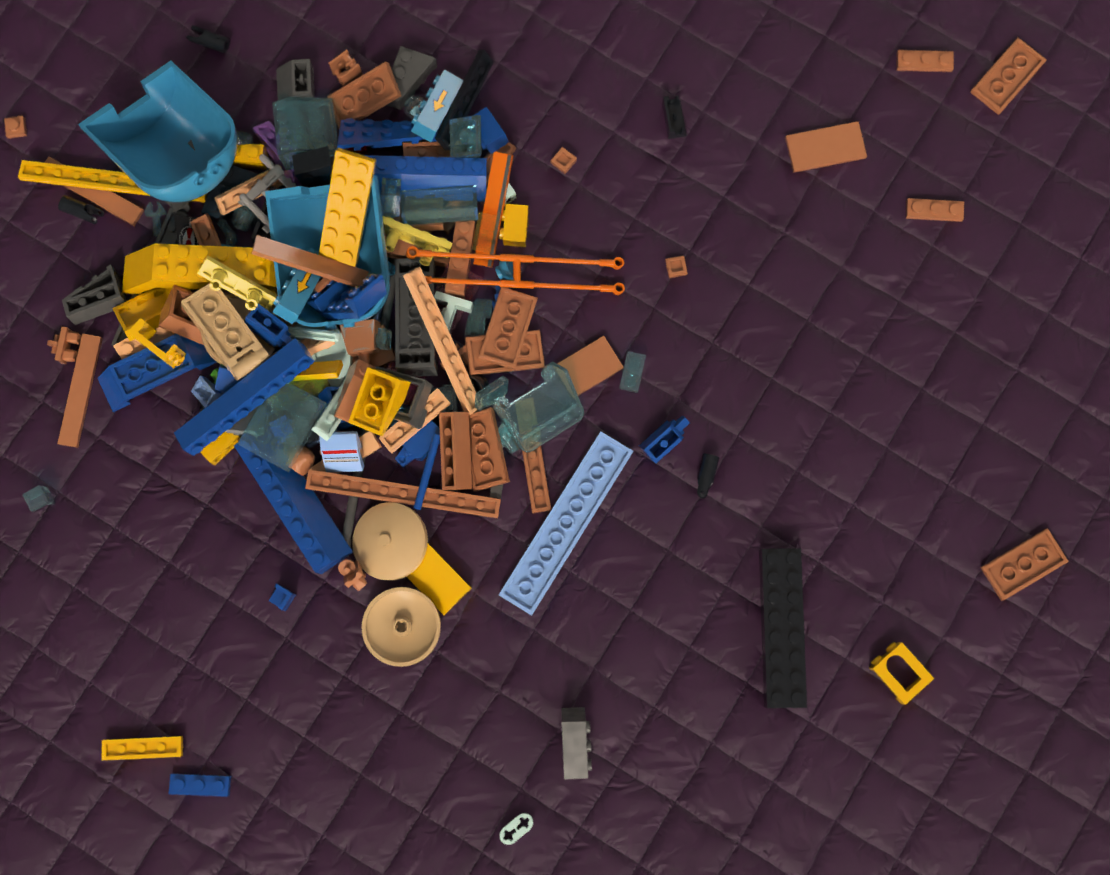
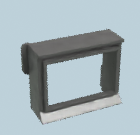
M375 366L376 369L418 385L409 413L398 411L394 420L408 423L413 428L421 429L427 416V410L424 408L433 385L422 378Z

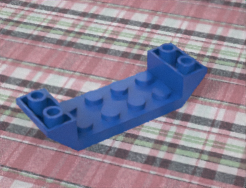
M370 274L363 279L364 283L360 287H354L352 290L346 284L332 280L320 292H312L311 298L307 303L327 320L359 319L387 294L384 277L382 274Z
M174 334L154 345L164 353H167L172 345L175 344L186 353L181 365L172 368L148 348H145L108 366L97 379L112 411L115 412L130 405V399L194 368L202 370L217 363V361L208 354L204 345Z

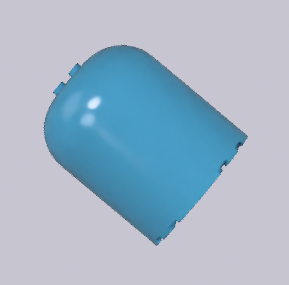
M169 61L140 81L146 95L122 112L117 114L114 107L108 103L78 124L142 191L156 199L167 202L194 200L213 190L228 174L237 151V132L231 116L172 61ZM190 140H192L195 150L188 144Z
M373 176L359 258L355 267L369 271L368 275L382 274L387 294L359 319L327 320L306 302L295 322L308 327L325 326V330L337 329V325H343V328L355 327V323L371 318L384 306L390 291V275L378 176ZM330 185L310 188L297 186L265 191L271 240L308 251L311 247L319 252ZM274 262L277 293L282 295L284 291L281 288L286 280H291L292 277L289 274L293 267ZM347 285L350 290L354 288L352 286Z

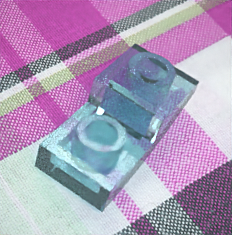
M475 299L472 313H469L465 335H484L485 319H491V299Z

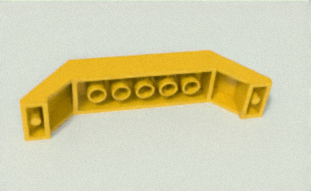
M155 243L125 256L122 293L142 294V292L154 288H172L174 285L183 289H201L211 282L197 274L207 256L278 294L274 261L251 254L252 247Z

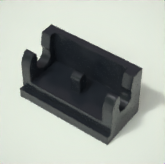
M669 96L663 97L662 108L668 139L686 137V128L679 96H675L673 100H669Z

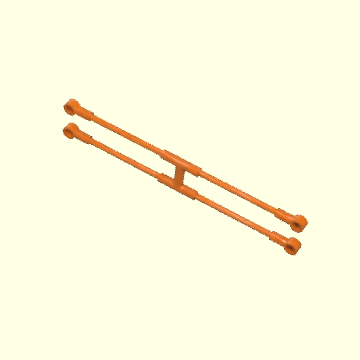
M410 246L406 251L407 258L411 260L416 257L431 258L436 256L495 259L513 262V280L492 281L425 276L428 284L453 283L530 289L539 287L600 290V292H613L615 295H620L625 290L624 285L620 282L615 285L600 284V286L534 283V281L521 280L520 262L593 264L609 266L619 270L624 265V260L621 257L588 260L534 257V255L519 254L491 255L433 252L432 250L417 249L414 246ZM413 250L416 255H410L409 251ZM615 261H619L620 266H617ZM616 286L621 288L620 292L616 290Z

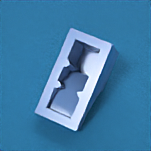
M201 375L191 390L205 408L223 395L218 390H215V384Z

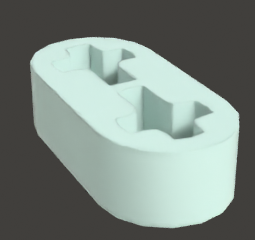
M521 813L502 828L500 832L501 841L507 845L515 843L532 828V816L528 813ZM520 818H528L529 826L526 827L523 825L521 828L518 829L517 826L521 823ZM515 828L516 832L512 835L513 839H504V831L510 832Z

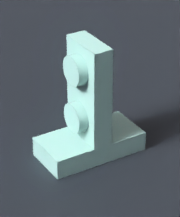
M439 291L435 293L436 303L447 306V308H443L441 314L449 331L457 309L472 313L473 302Z

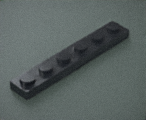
M485 50L478 51L435 136V139L444 150H451L494 63Z

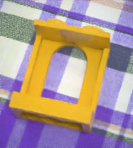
M139 318L128 333L172 368L181 365L186 353L175 344L172 345L167 353H164L149 341L157 331L143 319Z
M893 642L885 649L887 652L882 657L878 655L872 660L871 663L873 665L869 669L874 671L897 696L896 699L900 704L906 705L934 677L902 642ZM893 655L903 658L919 676L906 689L900 685L887 669V660Z

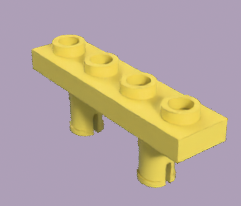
M383 216L384 232L387 234L385 240L387 251L393 252L398 239L424 250L450 252L453 243L447 239L438 238L427 231L418 230L409 224L395 221L392 217ZM433 256L431 258L420 257L419 262L424 266H429Z
M210 256L206 257L197 273L211 281V289L218 291L222 287L245 300V306L248 310H255L258 303L269 310L277 297V294Z

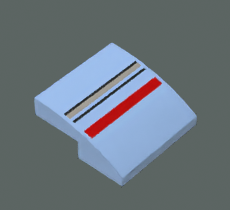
M357 431L334 432L328 441L319 436L326 472L363 471L365 466L360 453L362 445Z

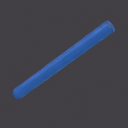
M433 434L413 509L421 510L440 441V435Z

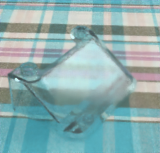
M553 361L546 365L541 372L544 383L514 402L509 403L508 399L502 395H498L490 400L494 410L520 449L524 452L535 450L579 422L584 416L583 406L568 370Z

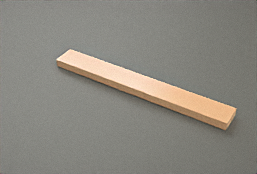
M421 267L415 268L404 274L403 277L464 412H469V415H471L483 406Z

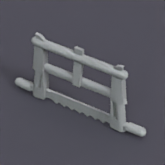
M261 154L259 156L260 161L270 171L262 180L258 179L257 183L247 194H240V201L238 203L242 206H247L265 224L262 229L268 234L270 232L269 219L253 200L260 194L266 198L265 191H269L267 188L277 180L286 188L297 186L296 183H292L291 178H287L284 175L285 172L278 164L273 165L274 163L265 154Z

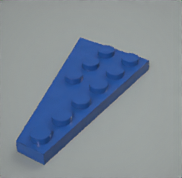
M347 118L340 122L337 149L353 147V150L356 151L361 150V147L370 146L371 148L402 145V142L405 141L417 144L423 138L411 132L414 124L410 121L392 122L391 120L373 121L371 119L362 121Z

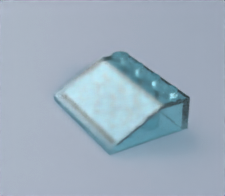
M288 97L272 102L277 154L287 171L294 169L292 155L325 146L329 147L330 157L335 155L338 136L332 98Z
M287 383L258 407L237 444L289 473L313 432L311 430L327 404L310 393Z

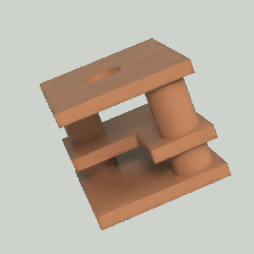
M345 50L328 63L332 74L337 76L339 83L343 87L363 75L360 65L356 63L354 58L350 57L348 50Z

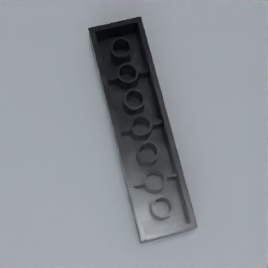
M801 548L759 550L764 708H807Z

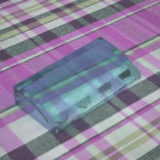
M476 185L403 190L401 191L402 223L416 225L478 220Z

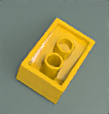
M367 367L348 423L383 436L403 404L411 382L380 369Z

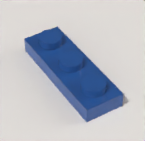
M172 773L170 774L169 794L228 797L230 796L231 776Z

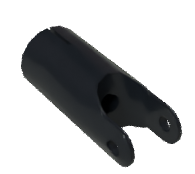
M191 26L193 31L202 35L200 37L187 35L186 39L188 41L224 54L227 53L230 46L229 37L197 26Z
M64 195L59 201L58 209L87 222L93 224L98 222L92 216L94 214L100 217L104 216V212L101 209L70 196Z
M705 453L702 455L697 476V494L702 499L707 497L708 490L714 483L719 462L718 456Z

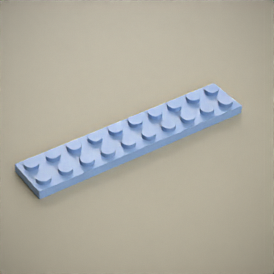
M600 431L502 588L499 596L531 616L533 615L632 455L633 451Z

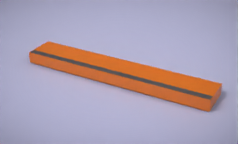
M494 152L475 254L495 255L514 155ZM474 258L473 264L493 268L494 259Z

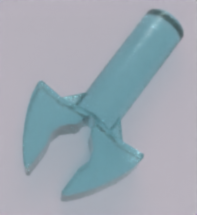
M158 201L156 213L153 212V204L149 202L145 210V216L152 217L155 237H158L161 230L160 217L167 215L166 210Z

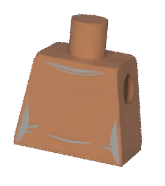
M371 319L357 322L355 327L343 328V325H340L347 353L353 357H359L360 360L371 365L370 354L380 352L381 322Z

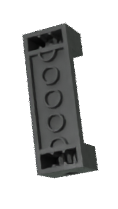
M409 258L395 259V368L399 373L414 377L438 376V357L435 346L403 277L404 274L421 267L424 276L437 278L434 258H432L429 266L422 265L419 262L420 258L412 260ZM437 283L428 284L435 299L434 287H437Z

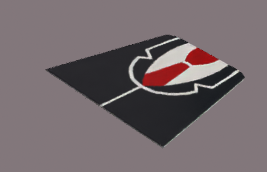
M174 215L177 242L179 244L199 245L190 223L197 218Z

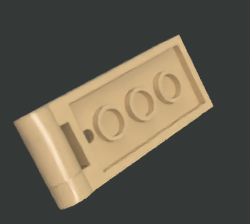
M209 283L181 301L182 308L236 380L244 377L270 358L267 351L254 336L221 289L215 291L211 289Z

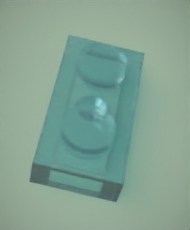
M627 351L619 389L638 393L646 355Z
M502 376L475 394V408L481 411L485 407H489L497 399L504 397L508 392V379Z

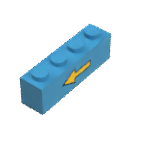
M446 70L443 71L441 76L437 74L433 82L434 89L430 87L426 94L428 100H423L418 109L421 113H416L411 122L414 124L411 132L432 142L464 80Z
M311 247L309 248L308 252L319 255L318 251ZM293 268L289 274L292 277L291 280H286L282 286L283 294H278L273 304L276 306L272 311L291 324L300 315L321 277Z

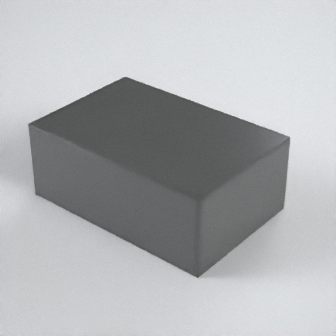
M504 484L491 487L489 497L501 499Z

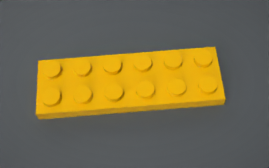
M341 148L336 150L319 249L320 256L354 267L357 265L376 159Z

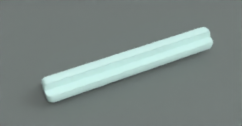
M288 326V332L291 334L290 337L338 342L340 340V333L338 331Z

